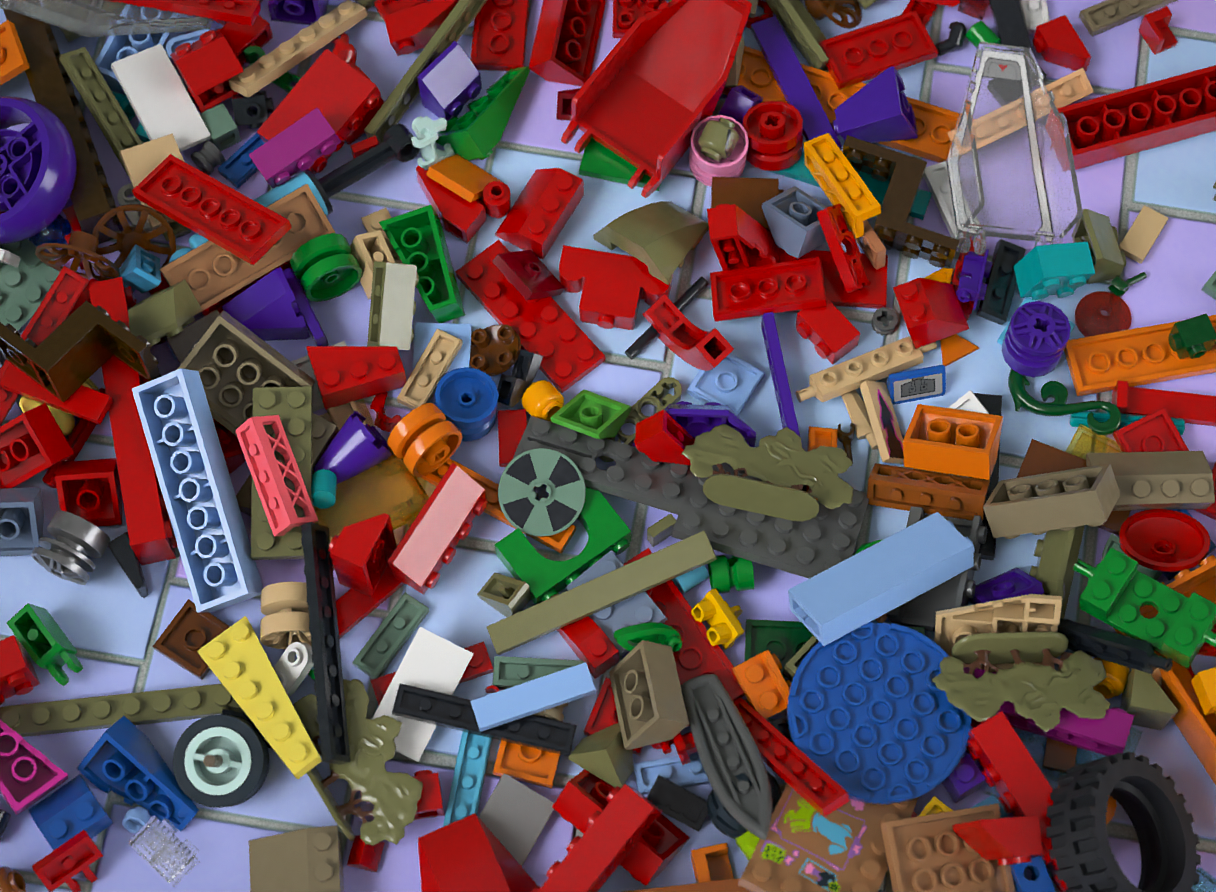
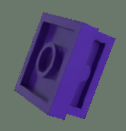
M1016 567L977 584L974 597L969 598L968 601L973 604H980L1028 594L1041 595L1045 592L1042 582Z

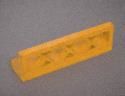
M829 133L804 142L805 166L833 205H842L840 209L845 222L856 239L864 236V220L881 214V205Z

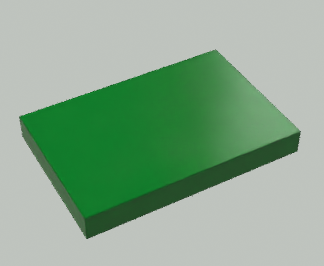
M591 138L584 150L579 175L628 185L630 178L638 168ZM644 174L637 187L643 188L651 177ZM660 183V185L658 186V188L656 189V191H659L660 186H661V183Z

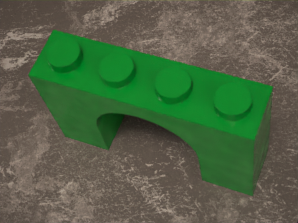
M586 487L584 507L577 519L585 528L589 538L585 548L574 558L565 561H554L543 557L535 550L519 528L494 544L496 555L512 576L517 580L526 582L530 586L531 600L535 605L559 595L561 590L566 588L567 585L612 550L618 555L630 546L631 530L600 491Z

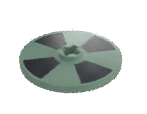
M546 448L528 450L516 456L504 469L498 486V499L504 516L515 528H519L522 532L533 536H551L566 530L581 514L586 498L585 481L578 466L563 453ZM545 484L549 497H542L538 500V493L535 492V488L542 487Z

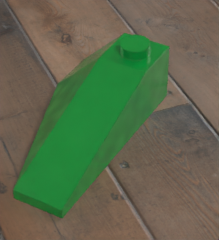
M525 66L509 70L486 89L488 95L467 105L469 111L459 119L457 116L451 118L447 122L446 130L437 132L439 138L435 142L443 147L445 144H450L454 153L466 160L478 158L483 160L493 153V147L502 137L529 75V67Z

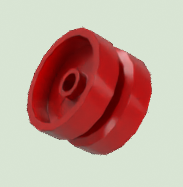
M782 101L758 103L747 111L743 117L742 124L747 132L749 141L746 160L754 167L764 171H779L797 163L803 151V119L800 112L792 105Z

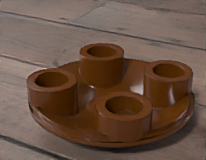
M492 325L484 329H476L471 335L470 366L472 368L479 369L489 376H495L510 369L517 361L520 354L521 341L511 326Z

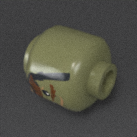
M720 118L719 121H708L698 140V144L702 148L700 152L715 161H720L721 158H729L739 140V134L734 130L735 124L725 118Z

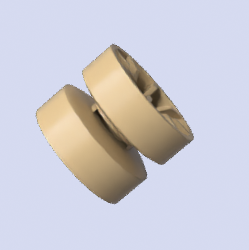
M306 582L274 583L265 586L261 590V613L265 615L260 621V641L262 644L271 648L285 650L294 642L307 643L312 647L311 634L309 632V610L306 600Z

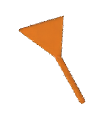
M957 334L940 340L942 363L945 366L979 349V347Z

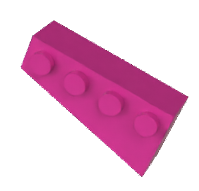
M0 719V794L17 816L68 780V774L61 768H58L44 754L36 750Z

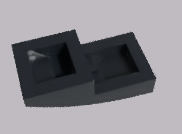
M520 349V354L514 364L511 376L501 374L497 387L499 403L514 407L520 401L523 393L532 384L543 356Z

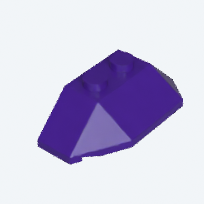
M681 401L676 404H669L664 409L694 439L703 432H710L716 426L727 424L740 432L750 447H755L756 432L727 405H721L716 402L693 405L690 402Z

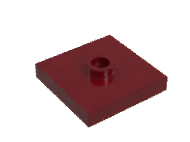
M532 250L497 254L493 260L498 269L526 300L558 296L565 290V287Z

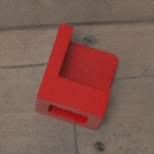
M1168 6L1144 15L1138 30L1154 55L1173 48L1178 43L1168 27L1173 15Z

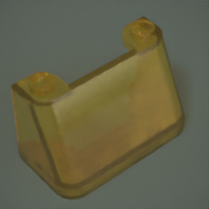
M392 455L381 464L337 484L336 501L332 507L321 509L313 505L318 519L316 524L329 527V544L335 535H340L343 527L382 513L390 515L393 530L405 524L410 528L429 499V496L418 478L413 476L405 467L404 459H399Z

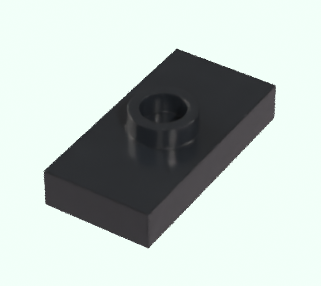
M658 775L647 799L666 815L699 832L708 815L707 800Z

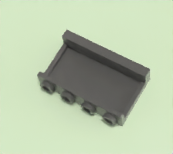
M911 506L906 528L930 515H925L922 507ZM974 515L973 521L944 517L954 524L957 531L972 541L975 548L973 553L974 566L887 612L886 615L890 623L906 627H925V630L935 631L937 611L968 605L969 598H973L975 594L976 582L973 580L974 572L979 571L981 566L980 544H985L987 538V526L983 525L981 516Z

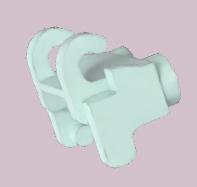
M419 116L412 122V130L416 132L417 136L412 137V144L416 148H421L419 152L422 158H418L417 163L423 169H429V166L454 155L450 144L444 145L445 150H440L436 146L435 140L439 138L437 132L446 130L447 122L444 118L432 120L428 116Z

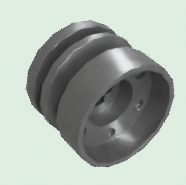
M57 510L47 526V531L55 539L41 537L39 540L41 547H35L31 557L53 575L73 583L86 585L90 578L87 572H93L96 567L87 556L101 558L111 539L104 531L89 521L72 513Z

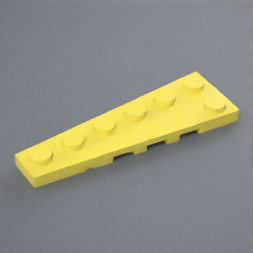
M246 616L197 650L203 661L297 780L322 762Z

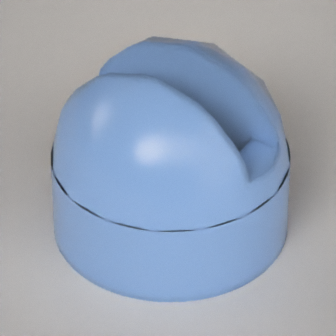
M139 806L129 809L122 823L128 831L139 834L146 831L150 816L146 809Z

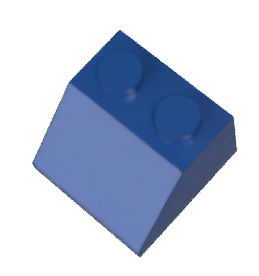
M80 774L28 810L53 851L84 829L92 839L114 823Z

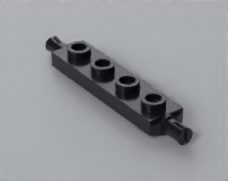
M1060 619V624H1058L1057 632L1065 635L1068 639V650H1082L1092 657L1150 674L1157 668L1170 671L1173 666L1171 658L1158 656L1154 653L1152 643L1144 640L1134 639L1069 619Z

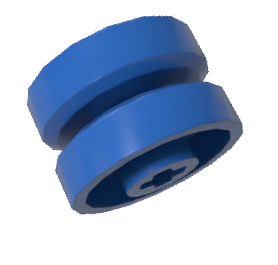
M464 367L453 369L441 378L436 387L435 404L445 414L446 421L452 422L462 432V441L469 442L479 440L489 434L494 427L499 394L496 383L488 374L479 369Z

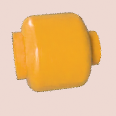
M546 380L533 382L522 396V406L531 416L550 422L551 416L564 405L562 394Z
M1099 659L1103 662L1107 677L1095 685L1093 689L1100 692L1105 699L1119 696L1125 689L1130 668Z

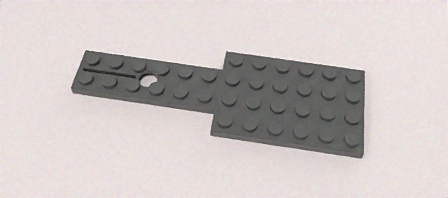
M533 416L530 417L513 456L514 459L525 451L538 448L561 452L578 466L586 487L677 514L678 517L671 537L684 540L705 531L713 550L805 578H811L852 557L869 502L866 492L853 489L852 503H843L840 507L830 509L817 500L819 512L816 517L802 522L714 503L706 497L703 492V484L707 478L694 476L690 471L691 465L655 462L644 453H641L637 447L607 438L596 439ZM600 456H607L615 461L616 466H610L607 470H601L596 467L595 459ZM722 463L725 473L730 472V475H734V470L730 464ZM713 465V470L719 472L717 465ZM744 470L738 471L739 476L745 473ZM754 476L744 477L748 479L762 481L761 479ZM806 485L803 486L802 491L806 492Z

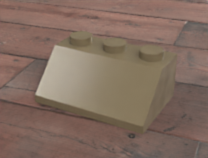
M642 640L609 671L624 748L627 750L671 740L689 724L672 647Z

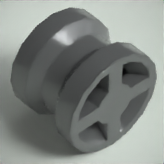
M210 141L203 143L202 149L199 152H193L190 156L194 164L209 176L213 173L215 166L222 165L225 162V157L221 151Z

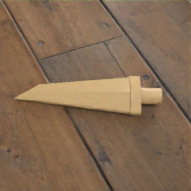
M856 389L841 395L851 422L855 426L857 438L867 439L872 450L878 449L865 403Z

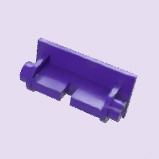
M986 249L985 256H979L978 253L970 251L963 259L961 275L970 276L971 278L960 276L956 295L960 302L973 301V310H976L978 299L984 300L987 284L982 283L983 277H989L992 265L991 261H987L989 249Z

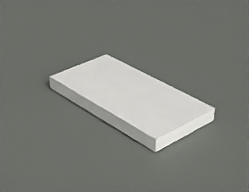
M162 44L111 63V68L150 141L173 133L181 152L211 139L205 123Z
M419 627L372 718L373 720L386 715L402 722L400 733L394 738L396 744L395 751L416 762H419L437 725L392 715L399 684L453 695L473 656V653L422 627Z

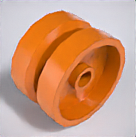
M427 403L413 409L400 420L390 433L387 445L397 458L404 459L405 467L413 476L423 477L446 463L460 446L463 437L462 432L452 422L446 421L445 414L436 404Z

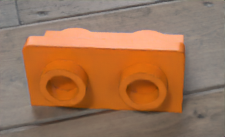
M766 650L731 668L751 707L765 719L787 708L791 682L784 680L780 672L782 665L776 654H771L769 650Z

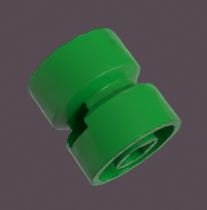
M725 555L716 556L717 560L708 563L711 590L716 588L719 594L729 593L731 588H735L737 591L754 589L752 561L733 555L729 559Z

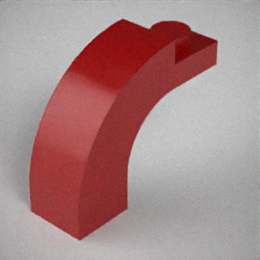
M665 294L642 314L660 334L658 338L673 353L700 370H712L734 350L716 328L711 331H704L691 323Z

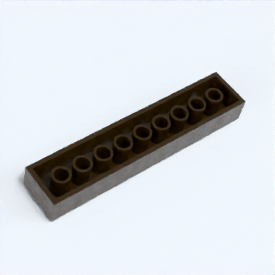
M0 0L6 20L14 23L30 68L25 70L35 101L47 107L61 120L74 144L77 165L75 183L70 199L83 232L92 235L98 220L105 213L115 208L116 204L98 158L97 150L91 139L89 128L83 117L79 101L75 95L71 79L59 60L61 54L52 32L51 24L46 19L13 8L16 0ZM31 0L42 4L41 0ZM116 214L104 225L120 232L118 226L121 224ZM100 232L98 237L99 244L114 238Z

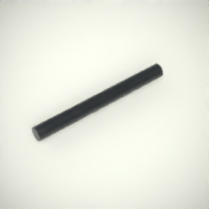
M700 277L673 304L682 311L709 285L708 281L704 277ZM651 325L625 351V354L633 360L659 334L658 331Z

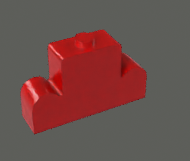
M563 245L559 263V281L565 287L566 292L578 293L582 290L579 304L581 322L597 324L604 329L615 327L633 330L641 299L651 306L664 294L669 298L672 281L667 285L649 274L648 266L635 257Z

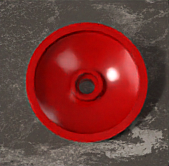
M1149 509L1137 512L1123 522L1119 533V543L1128 557L1137 561L1139 565L1159 572H1179L1197 566L1207 557L1210 549V536L1199 521L1187 514L1169 509Z

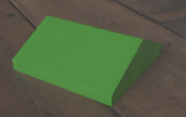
M583 389L551 416V422L596 439L610 438L617 435L631 412V406Z

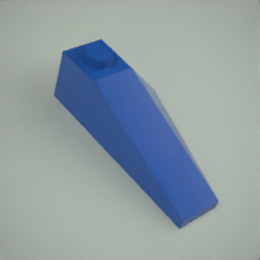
M122 716L103 733L76 768L98 789L106 793L112 791L124 797L123 802L131 806L137 804L147 809L150 816L181 832L199 812L194 802L182 791L175 775L148 737L125 716Z

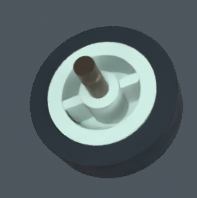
M210 715L192 723L182 733L175 746L173 771L176 781L190 799L201 805L214 808L239 805L253 797L262 787L267 777L270 760L268 746L258 729L242 718L230 715Z

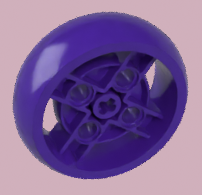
M0 97V211L4 212L0 214V244H11L26 240L48 227L64 209L72 193L76 178L75 148L64 124L44 105L21 97ZM30 123L20 132L7 129L14 125Z

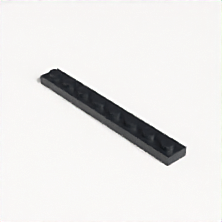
M309 522L301 525V543L304 553V574L307 587L306 600L309 610V632L311 634L312 663L314 666V690L316 693L317 722L320 735L319 749L322 762L341 765L351 761L333 565L329 551L330 532L329 527Z

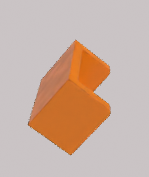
M727 843L691 850L690 858L696 883L734 879L728 857L729 848Z

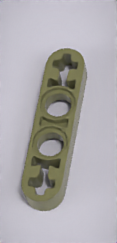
M671 377L660 380L631 407V412L623 425L625 423H632L636 426L638 422L650 417L642 414L641 408L644 405L651 404L657 409L656 413H658L669 404L679 402L682 395L680 382ZM664 388L668 390L674 388V395L667 394L662 399L661 404L659 399L664 395ZM620 428L617 433L619 438L617 442H624V444L632 446L635 443V433L633 435H625ZM615 437L607 438L615 441ZM607 456L599 457V459H601L604 462L614 461L612 458Z

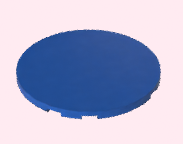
M868 622L825 646L818 642L807 653L797 668L788 694L787 718L794 745L846 790L850 799L871 804H896L925 795L940 785L958 765L968 745L967 741L970 738L968 733L972 728L971 717L963 709L957 708L948 702L946 692L936 688V684L932 681L934 677L941 673L939 663L944 657L950 656L929 637L909 627L895 623Z

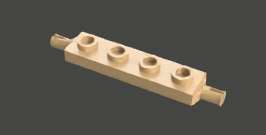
M908 336L809 375L810 386L796 391V398L799 402L816 397L821 402H825L860 388L859 385L866 380L878 381L888 377L889 374L911 368L923 363V353L936 349V342L915 349L911 337Z

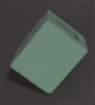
M219 104L200 114L211 135V143L220 151L242 141L238 127L224 104Z

